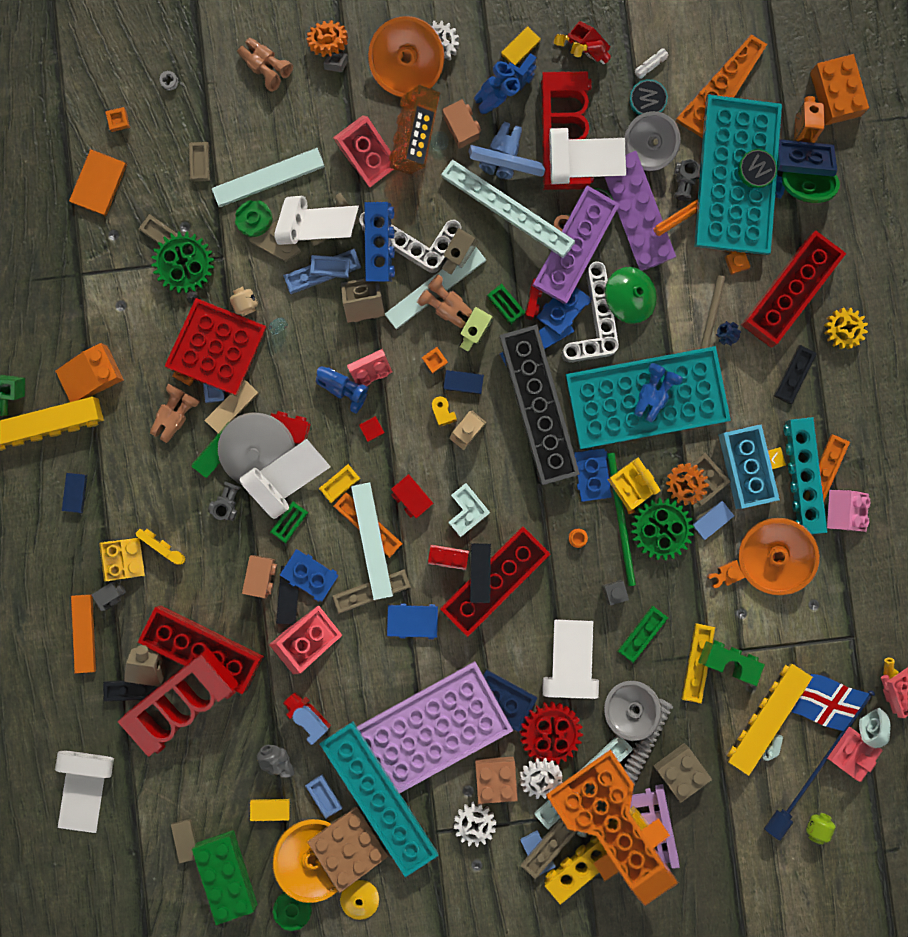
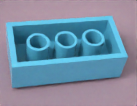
M762 425L719 434L736 509L780 500Z

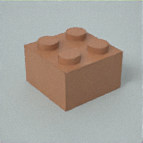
M514 757L475 759L478 804L518 801Z

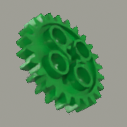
M178 231L177 237L170 233L171 239L169 240L164 236L165 243L158 242L161 248L153 249L157 256H151L156 261L151 266L157 268L153 273L154 275H160L157 280L159 282L164 281L163 286L165 288L170 285L171 292L177 288L178 294L181 293L182 289L188 294L190 288L196 292V286L203 289L201 283L205 282L208 284L209 282L206 277L213 276L209 270L215 269L214 266L210 265V263L215 262L214 258H209L213 252L206 251L209 245H202L203 238L197 241L196 234H193L190 238L187 231L185 236H182L181 232ZM188 246L194 249L190 255L184 254V249ZM176 247H179L182 257L187 261L185 265L190 273V279L187 278L186 272L181 265ZM169 253H174L175 259L171 262L166 261V256ZM194 264L201 266L200 271L197 273L191 272V267ZM176 271H182L183 275L180 279L176 280L173 278V274Z
M658 498L656 504L654 500H650V506L644 503V510L637 509L640 514L639 516L633 515L637 522L631 523L632 526H635V529L630 532L636 533L632 540L639 541L636 548L643 547L641 553L644 554L648 551L649 558L655 554V560H659L661 555L663 560H667L668 555L671 559H674V553L682 555L680 549L687 550L685 543H691L688 536H693L694 534L689 532V529L694 528V526L689 525L688 522L692 518H686L689 511H681L683 505L676 507L677 501L669 504V498H666L664 503H662V499ZM659 510L665 513V518L662 521L657 519V512ZM651 517L659 526L665 525L664 530L674 536L675 541L666 533H659L660 528L651 523L649 518ZM674 523H678L680 526L678 533H674L671 529ZM647 525L653 528V533L650 536H647L644 532V528ZM663 537L668 541L665 548L659 545V541Z

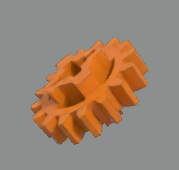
M331 20L328 24L323 21L322 25L316 23V28L311 27V32L307 33L308 47H310L311 52H315V55L321 53L322 57L326 54H329L331 57L332 53L339 54V49L344 50V45H348L347 30H345L344 25L340 26L339 22L333 24Z
M690 463L685 464V467L683 464H680L678 468L672 469L673 473L667 475L671 479L666 482L667 485H670L667 492L673 493L672 499L678 498L677 503L684 501V505H688L690 502L693 505L697 503V500L701 501L703 499L702 495L708 493L704 489L709 486L704 481L708 476H702L704 470L698 471V465H694L691 468ZM681 472H688L685 476L679 475ZM689 493H696L694 496H687Z

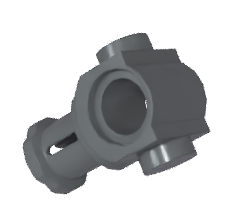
M682 160L681 163L677 162L675 165L674 174H677L676 178L679 185L674 197L678 200L690 201L691 188L695 185L696 178L700 179L701 164H698L695 160ZM684 168H690L692 174L686 173Z
M224 482L225 488L222 495L218 496L215 502L212 501L210 503L208 512L213 514L218 520L234 521L237 515L234 499L241 487ZM221 506H224L227 510L226 515L223 517L218 512Z

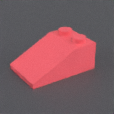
M361 116L333 137L340 150L368 187L374 185L399 166V163L367 116Z
M317 606L285 630L269 645L292 674H300L336 642L342 634L320 606Z

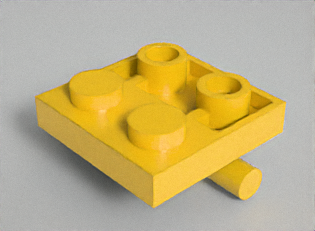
M639 457L607 479L628 511L633 510L653 494L655 495L660 492V488L654 481L655 478L645 468Z
M140 538L99 543L104 582L145 576Z

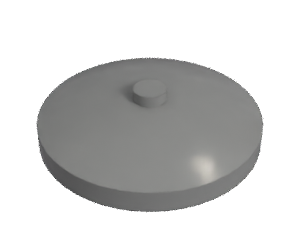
M247 413L233 419L224 428L218 442V456L225 472L234 481L241 484L240 477L253 468L261 471L293 449L295 443L289 430L276 418L263 413Z

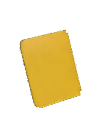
M781 447L768 450L772 469L786 466Z

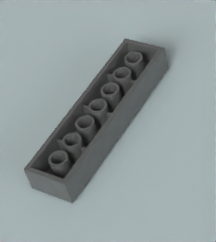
M534 325L500 335V345L540 485L580 475L538 326Z

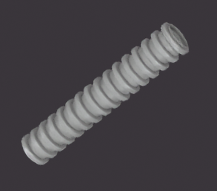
M659 699L661 720L657 729L649 737L635 743L636 748H633L634 752L630 753L631 758L627 759L628 764L624 765L625 771L634 785L636 784L634 781L638 780L637 775L641 774L640 769L644 768L642 765L646 763L645 759L649 757L648 753L652 751L651 747H654V741H657L656 737L660 735L659 731L663 729L661 728L662 725H665L664 720L668 719L667 714L671 713L669 710L673 709L672 704L663 699Z

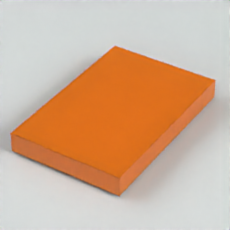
M90 149L69 202L107 216L127 164Z

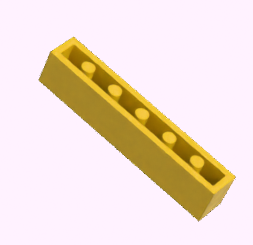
M89 397L0 420V451L5 450V446L8 445L13 447L24 445V441L31 440V442L43 440V436L55 437L61 435L62 431L75 432L80 430L81 426L94 427L99 425L98 422L104 421L99 399Z
M793 664L783 667L779 674L782 677L778 682L774 681L769 689L771 694L768 698L764 697L758 706L761 708L757 715L753 714L749 719V728L747 731L742 730L738 736V745L736 748L732 746L727 753L729 757L727 761L748 776L813 678Z

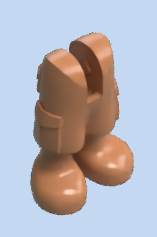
M248 38L245 43L254 53H250L243 46L237 52L254 73L264 75L266 89L273 92L280 85V76L287 78L293 71V65L289 61L276 59L275 53L268 47L261 45L255 39ZM266 65H271L277 71V73L269 69Z
M438 274L427 287L443 298L444 301L440 302L431 292L425 289L418 298L417 303L420 306L429 304L435 307V313L438 316L463 328L466 322L460 316H457L458 311L468 318L473 311L453 290L447 292L442 285L443 278Z
M170 384L166 387V391L170 395L167 405L160 406L150 430V434L157 437L165 426L166 428L160 437V440L168 443L176 431L181 428L186 420L184 414L188 409L198 406L200 402ZM182 399V403H181L179 409H178L177 411H175L174 408L176 407V405L178 404V402Z

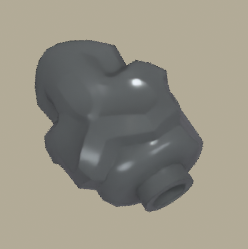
M265 745L258 752L256 758L261 770L268 772L269 775H280L281 778L294 775V769L289 760L290 757L284 748H279L276 745Z

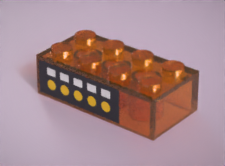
M418 85L403 95L400 103L402 106L401 113L397 118L398 129L393 137V143L395 144L389 156V161H391L390 168L410 175L425 167L440 92Z

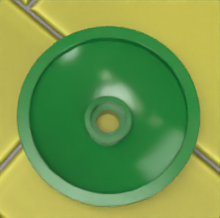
M783 172L782 184L787 192L794 198L807 203L829 201L836 196L840 188V181L837 175L822 176L794 172Z
M634 267L618 269L609 277L605 287L607 305L613 315L619 320L629 324H636L645 321L652 315L657 301L656 290L651 279L643 271Z

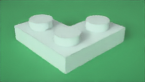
M466 483L451 495L463 511L450 520L449 524L461 537L490 512Z

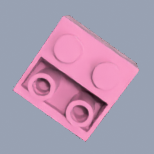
M830 490L827 528L867 532L869 525L868 508L870 507L869 494L856 491Z

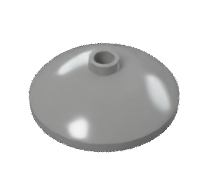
M655 111L646 112L636 117L628 126L624 137L625 153L629 154L637 151L643 170L656 171L669 165L676 157L681 142L680 131L675 121L668 115ZM657 138L658 144L654 146L653 140Z
M638 681L622 682L616 685L606 698L605 717L609 727L619 737L630 741L642 740L649 737L657 729L661 720V705L655 692L646 684ZM636 706L640 709L639 713L635 711Z

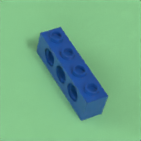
M365 202V268L367 282H392V277H395V267L392 266L395 249L394 246H391V238H394V227L391 226V219H394V207H391L389 202ZM382 217L384 225L381 228H377L376 220ZM379 237H383L385 241L381 248H378L376 245ZM382 256L385 264L382 267H378L376 261Z

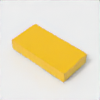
M527 26L501 52V55L509 63L511 62L517 66L540 43L541 39Z
M348 464L323 484L319 490L332 503L357 483L360 477Z
M290 799L250 801V821L290 820Z

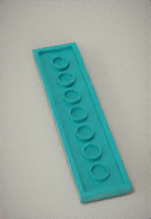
M353 721L320 742V746L405 877L438 856L439 853Z

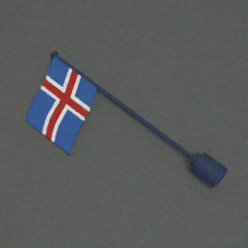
M810 674L813 678L791 712L842 732L787 811L783 809L781 812L776 810L764 827V830L779 841L782 840L794 823L791 820L793 816L790 815V812L828 760V756L846 730L851 727L870 698L875 696L874 691L870 690L866 693L844 686L828 677Z

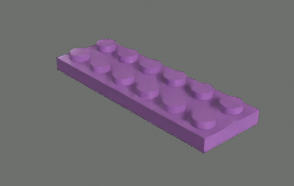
M633 151L625 155L626 176L604 177L613 200L620 204L617 211L639 270L645 271L676 258V254L668 233L665 232L661 236H657L653 231V228L663 220L637 151Z
M586 186L561 231L575 240L574 246L564 259L551 251L532 286L566 304L620 204L593 188Z

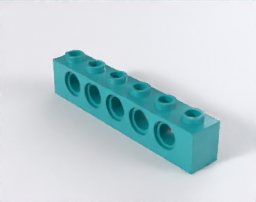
M814 418L785 421L786 425H784L783 431L788 441L786 453L790 458L788 472L792 475L790 489L794 493L795 501L792 502L793 511L796 512L797 520L795 522L803 525L811 534L827 533ZM797 434H800L803 437V442L801 444L798 443L796 440ZM799 453H803L805 455V461L803 463L800 462L798 459ZM802 472H805L808 476L806 482L802 481L800 477ZM805 490L810 492L808 501L803 498ZM807 510H810L812 512V518L810 520H808L805 517V512Z

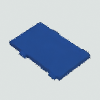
M575 287L566 304L553 298L548 304L546 303L543 306L544 309L536 318L561 335L567 327L572 325V321L583 308L590 304L591 297Z
M605 448L575 452L574 456L580 475H577L579 483L577 484V489L580 490L581 502L612 498L611 484L607 480L609 476L606 461L607 451H605Z
M296 549L280 573V576L290 581L289 584L296 585L314 596V599L318 602L319 600L323 601L339 575L336 574L335 570H329L313 560L311 555H305Z
M401 603V605H388L387 636L437 638L438 606H435V604H429V606H406L404 603Z

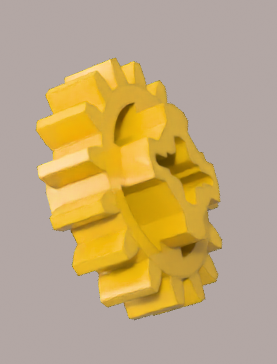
M851 307L847 310L841 308L839 312L837 310L832 313L833 316L827 317L829 323L824 324V326L828 330L824 334L830 335L827 341L833 340L832 346L839 344L840 349H844L845 346L847 349H851L853 346L860 345L859 341L865 340V337L862 335L868 333L864 329L868 323L862 322L865 316L859 317L860 311L853 313ZM845 327V328H851V329H849V330H844V329H841V328Z

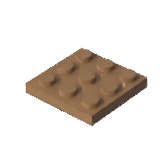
M357 807L351 809L307 841L339 893L388 857Z

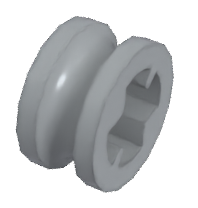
M165 71L161 74L159 80L165 89L174 90L178 86V78L173 72ZM168 77H171L173 80L170 82V85L165 82V80H168Z

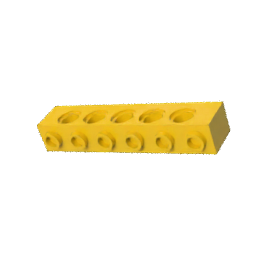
M635 806L630 808V813L641 829L649 825ZM612 820L608 826L617 829L618 821ZM593 835L588 844L577 848L576 854L571 858H565L559 868L556 870L552 869L546 874L545 887L559 904H562L599 873L593 863L607 854V851L597 836ZM599 850L601 852L599 856L591 855L592 851ZM581 862L586 864L582 869L576 867ZM569 875L571 878L568 881H564L561 877Z

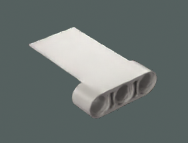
M568 128L550 129L551 184H569L570 177L626 176L625 138L569 140Z
M304 196L286 197L276 226L275 240L277 244L285 245L296 244L298 240L351 237L359 206L307 209V200Z
M306 439L261 471L253 468L240 477V482L268 515L276 519L289 510V505L285 500L286 497L331 466Z
M554 620L553 677H543V696L589 699L599 697V680L591 679L593 621Z
M59 751L57 753L55 771L66 773L58 828L96 833L104 778L111 777L114 758L73 751Z

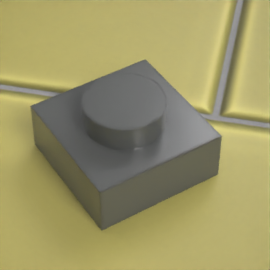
M334 52L331 57L328 54L324 62V69L343 72L348 62V54H336Z

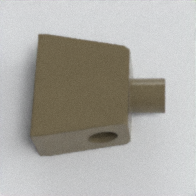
M458 228L443 256L447 261L442 269L452 275L457 265L462 268L478 244L476 238ZM459 251V257L455 258L454 254Z
M145 645L133 648L126 662L124 682L151 686L162 685L166 668L160 653L148 650Z

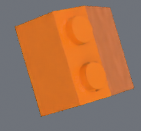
M102 343L83 351L56 370L70 402L88 398L124 381L108 346Z

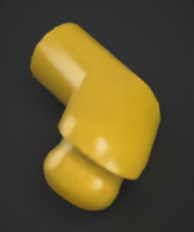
M885 658L883 674L888 675L889 679L899 674V672L894 668L895 660Z

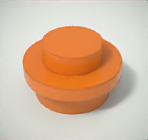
M582 529L572 530L568 537L569 543L576 548L585 546L588 541L587 533Z

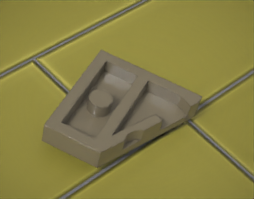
M278 220L272 223L267 232L261 236L249 239L253 245L264 249V251L273 254L284 262H287L301 252L296 244H277L275 230Z
M705 452L691 463V468L694 465H698V471L704 470L702 476H708L704 480L705 483L709 484L708 487L704 488L708 493L702 495L703 499L699 501L701 505L730 483V480Z

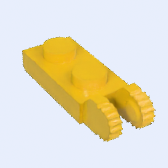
M139 529L136 532L138 538L171 562H174V564L181 565L185 563L186 558L181 552L171 551L170 548L172 546L164 540L161 542L156 540V534L149 529L145 531Z

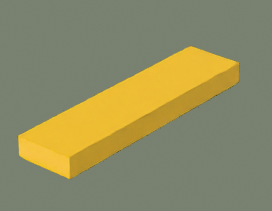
M695 623L682 700L702 704L708 667L698 663L705 642L713 643L715 627Z

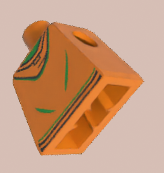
M808 96L804 98V103L796 115L794 141L815 143L824 130V105L816 103L814 96Z

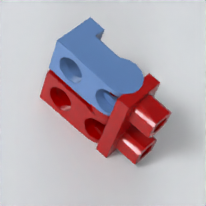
M294 692L283 702L289 710L286 715L290 719L293 717L294 722L302 725L310 734L307 740L312 745L331 725L313 705L308 703L310 700L307 697L302 699Z

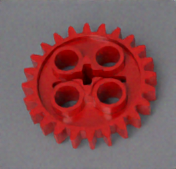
M551 701L549 707L543 702V708L541 709L536 705L537 711L529 710L532 716H525L524 718L527 723H521V726L525 729L520 731L521 736H524L520 739L521 743L525 744L523 749L528 751L529 757L533 756L535 762L537 758L540 759V762H543V759L546 758L548 763L555 761L558 765H560V759L567 762L566 756L573 757L571 751H578L575 745L582 743L578 739V737L583 736L578 731L582 729V725L578 724L580 719L577 716L574 717L576 713L573 710L569 711L570 708L567 705L563 708L560 702L555 706L554 702ZM564 720V726L558 728V723ZM541 721H546L545 726L538 727ZM540 740H545L544 745L537 746ZM564 740L563 745L556 746L558 741Z

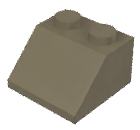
M365 278L341 283L342 300L347 323L385 316L379 282H367Z

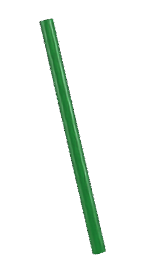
M615 453L607 454L610 476L618 472ZM613 489L628 586H634L636 582L623 502Z

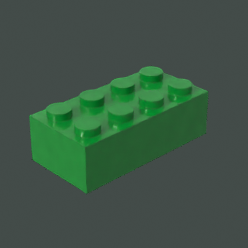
M234 830L197 842L192 848V852L215 924L218 925L253 913L258 904Z

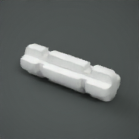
M659 50L657 54L650 57L643 65L636 68L635 74L637 77L643 78L646 73L652 71L660 62L666 60L668 57L666 50Z

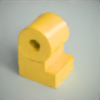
M441 396L434 398L432 401V409L439 427L457 421L455 412L449 413L447 399Z

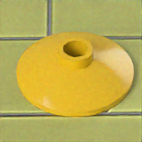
M357 880L342 891L340 897L341 907L345 914L353 919L363 920L369 918L378 908V891L372 883L366 880ZM360 899L363 903L361 905L356 904V900Z

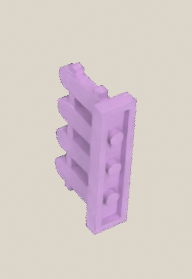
M663 784L655 785L656 791L651 792V789L648 788L645 789L646 793L632 795L631 807L649 806L650 812L640 814L649 824L659 818L670 834L667 839L657 845V853L665 865L666 863H671L672 869L680 868ZM659 804L660 810L655 811L654 805ZM667 843L668 849L663 850L662 844Z

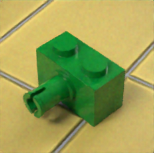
M0 375V416L9 415L8 399L16 400L25 397V378Z

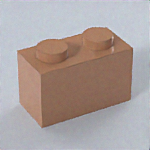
M463 99L442 109V116L459 149L478 140L481 131L479 123L471 117L473 113L469 104L465 105Z
M250 555L242 594L267 598L268 594H272L274 583H271L272 575L275 576L277 571L276 559Z

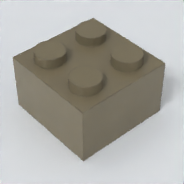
M685 743L653 765L680 803L712 780Z

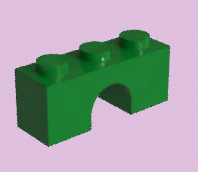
M716 640L713 643L705 642L698 663L723 672L725 665L733 661L735 669L732 677L755 686L758 685L765 664L758 662V657L751 654L745 657L741 655V650L733 647L728 650L724 648L725 644Z

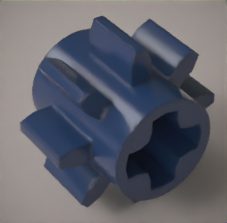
M727 321L721 324L716 334L720 338L719 342L723 345L727 343L730 346L736 343L741 333L738 329L739 326L734 322L730 324Z

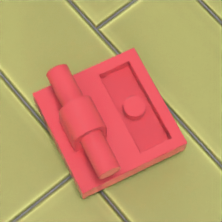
M382 349L347 365L355 383L364 384L365 386L392 373V369Z
M908 667L891 679H889L888 675L881 676L886 701L889 702L892 713H897L898 718H906L908 716Z
M849 727L827 759L852 778L861 782L866 774L877 764L876 760L883 750L881 748H872L864 743L861 734Z

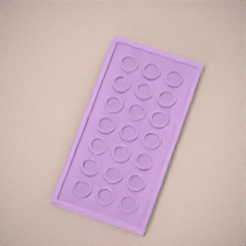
M476 661L357 726L399 793L513 731Z

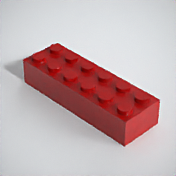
M815 230L806 238L742 322L741 326L770 348L777 345L846 253Z
M521 526L491 556L490 603H470V577L440 607V610L468 637L550 553Z
M161 605L154 608L137 642L184 666L205 649L209 648L239 683L234 690L242 695L248 690L264 657Z

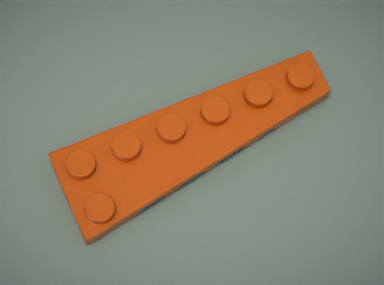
M751 34L721 70L682 111L675 122L703 138L707 95L734 98L767 44Z

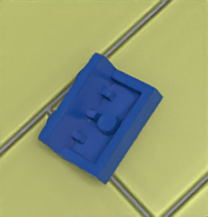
M531 53L520 68L511 62L509 63L515 72L511 78L519 80L520 91L526 83L530 84L535 77L534 71L537 68L535 65L537 57Z

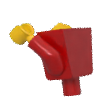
M581 21L576 24L568 35L557 34L555 36V45L564 46L565 40L568 43H574L570 53L574 54L575 57H581L582 52H584L589 58L596 62L600 61L602 64H606L611 58V55L608 53L610 45L593 27Z

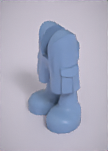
M504 121L498 134L493 138L489 149L517 156L522 127L515 126L511 136L507 134L510 123ZM481 161L479 163V167L483 171L491 175L494 174L496 165ZM501 166L498 167L496 176L502 179H511L514 174L513 169Z

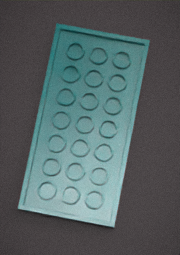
M707 95L694 247L761 255L771 254L776 177L764 188H751L740 179L738 165L746 153L756 149L765 150L770 153L775 159L776 165L778 164L782 104Z
M716 346L565 375L579 449L731 421ZM651 363H655L666 369L656 386L657 390L660 389L667 372L680 375L683 381L679 385H673L668 390L669 400L651 423L645 420L651 405H647L641 417L635 415L634 411L643 385L649 384L651 377L649 366Z

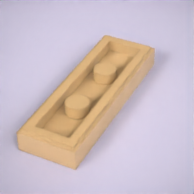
M244 379L237 397L230 394L205 421L219 433L228 422L230 423L243 411L259 392Z

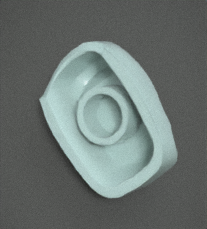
M878 708L860 719L859 729L864 743L876 749L883 747L889 742L890 720L883 710Z

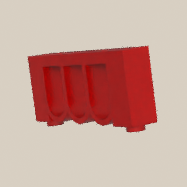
M588 71L542 73L543 166L545 168L543 190L585 189L586 186L590 187V184L594 182V177H570L569 184H551L549 133L551 124H577L583 130V135L576 139H587L589 123L584 116L589 103L587 93L592 87V80L588 78ZM551 98H576L581 102L583 108L575 113H551Z
M207 648L125 713L118 723L149 757L154 752L156 754L160 753L166 747L164 743L171 740L181 727L190 725L200 712L209 710L216 701L219 702L224 697L226 700L229 699L236 692L234 689L239 683L210 649ZM193 673L209 691L211 699H201L184 681V678ZM173 688L188 705L191 715L180 713L164 694ZM154 704L170 723L171 730L162 729L145 709Z

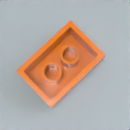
M854 54L820 62L815 65L810 74L818 103L824 105L825 126L861 117L869 109Z

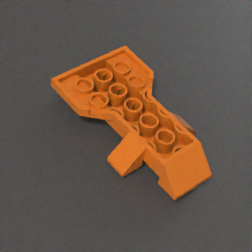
M609 750L551 790L546 796L569 830L597 836L607 854L593 864L604 881L620 872L635 895L644 905H647L678 883L655 850V847L667 839L670 834L659 818L645 828H640L630 813L634 783L612 750ZM588 783L590 786L592 784L595 786L593 795L591 793L587 794L585 791ZM601 800L602 803L605 802L607 804L605 812L597 809L599 806L598 801ZM610 818L618 821L617 829L608 826Z

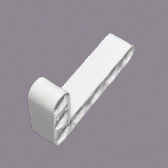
M363 212L359 219L362 230L365 231V212ZM378 218L376 226L381 228L384 225V219ZM456 220L448 221L430 248L393 226L394 238H391V246H394L396 252L426 271L435 273L446 260L443 256L446 249L440 250L438 245L440 243L449 245L455 234H450L448 229L451 227L461 229V224ZM379 237L377 239L380 242L385 243L383 237ZM404 239L406 242L404 245L398 246L396 241ZM420 249L422 253L419 256H414L412 251ZM430 259L438 261L435 266H430L427 262Z
M593 262L586 273L597 339L568 343L562 351V358L566 362L608 357L613 355L618 349L614 315L610 311L605 299V287L608 280L605 265L601 262ZM597 268L601 275L595 276L591 270ZM595 287H601L604 294H597L594 290ZM598 306H605L607 313H600ZM601 324H607L610 327V331H602ZM604 343H611L613 350L607 351L604 348ZM591 345L594 348V353L588 354L585 346ZM569 348L574 349L576 356L569 357L566 350Z

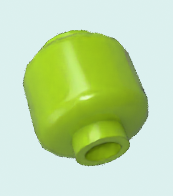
M824 813L812 815L806 827V832L809 835L808 838L821 845L830 842L836 829L835 824L831 821L832 818Z

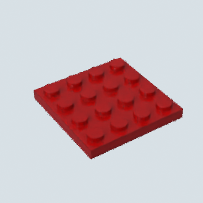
M196 298L166 361L165 368L237 397L267 327Z

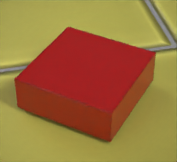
M376 416L359 425L368 442L385 434Z

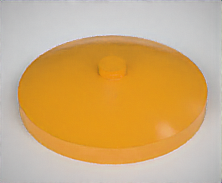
M308 819L292 825L282 834L274 849L272 863L276 881L285 893L296 900L310 903L319 902L337 892L307 843L308 840L331 824L327 821Z

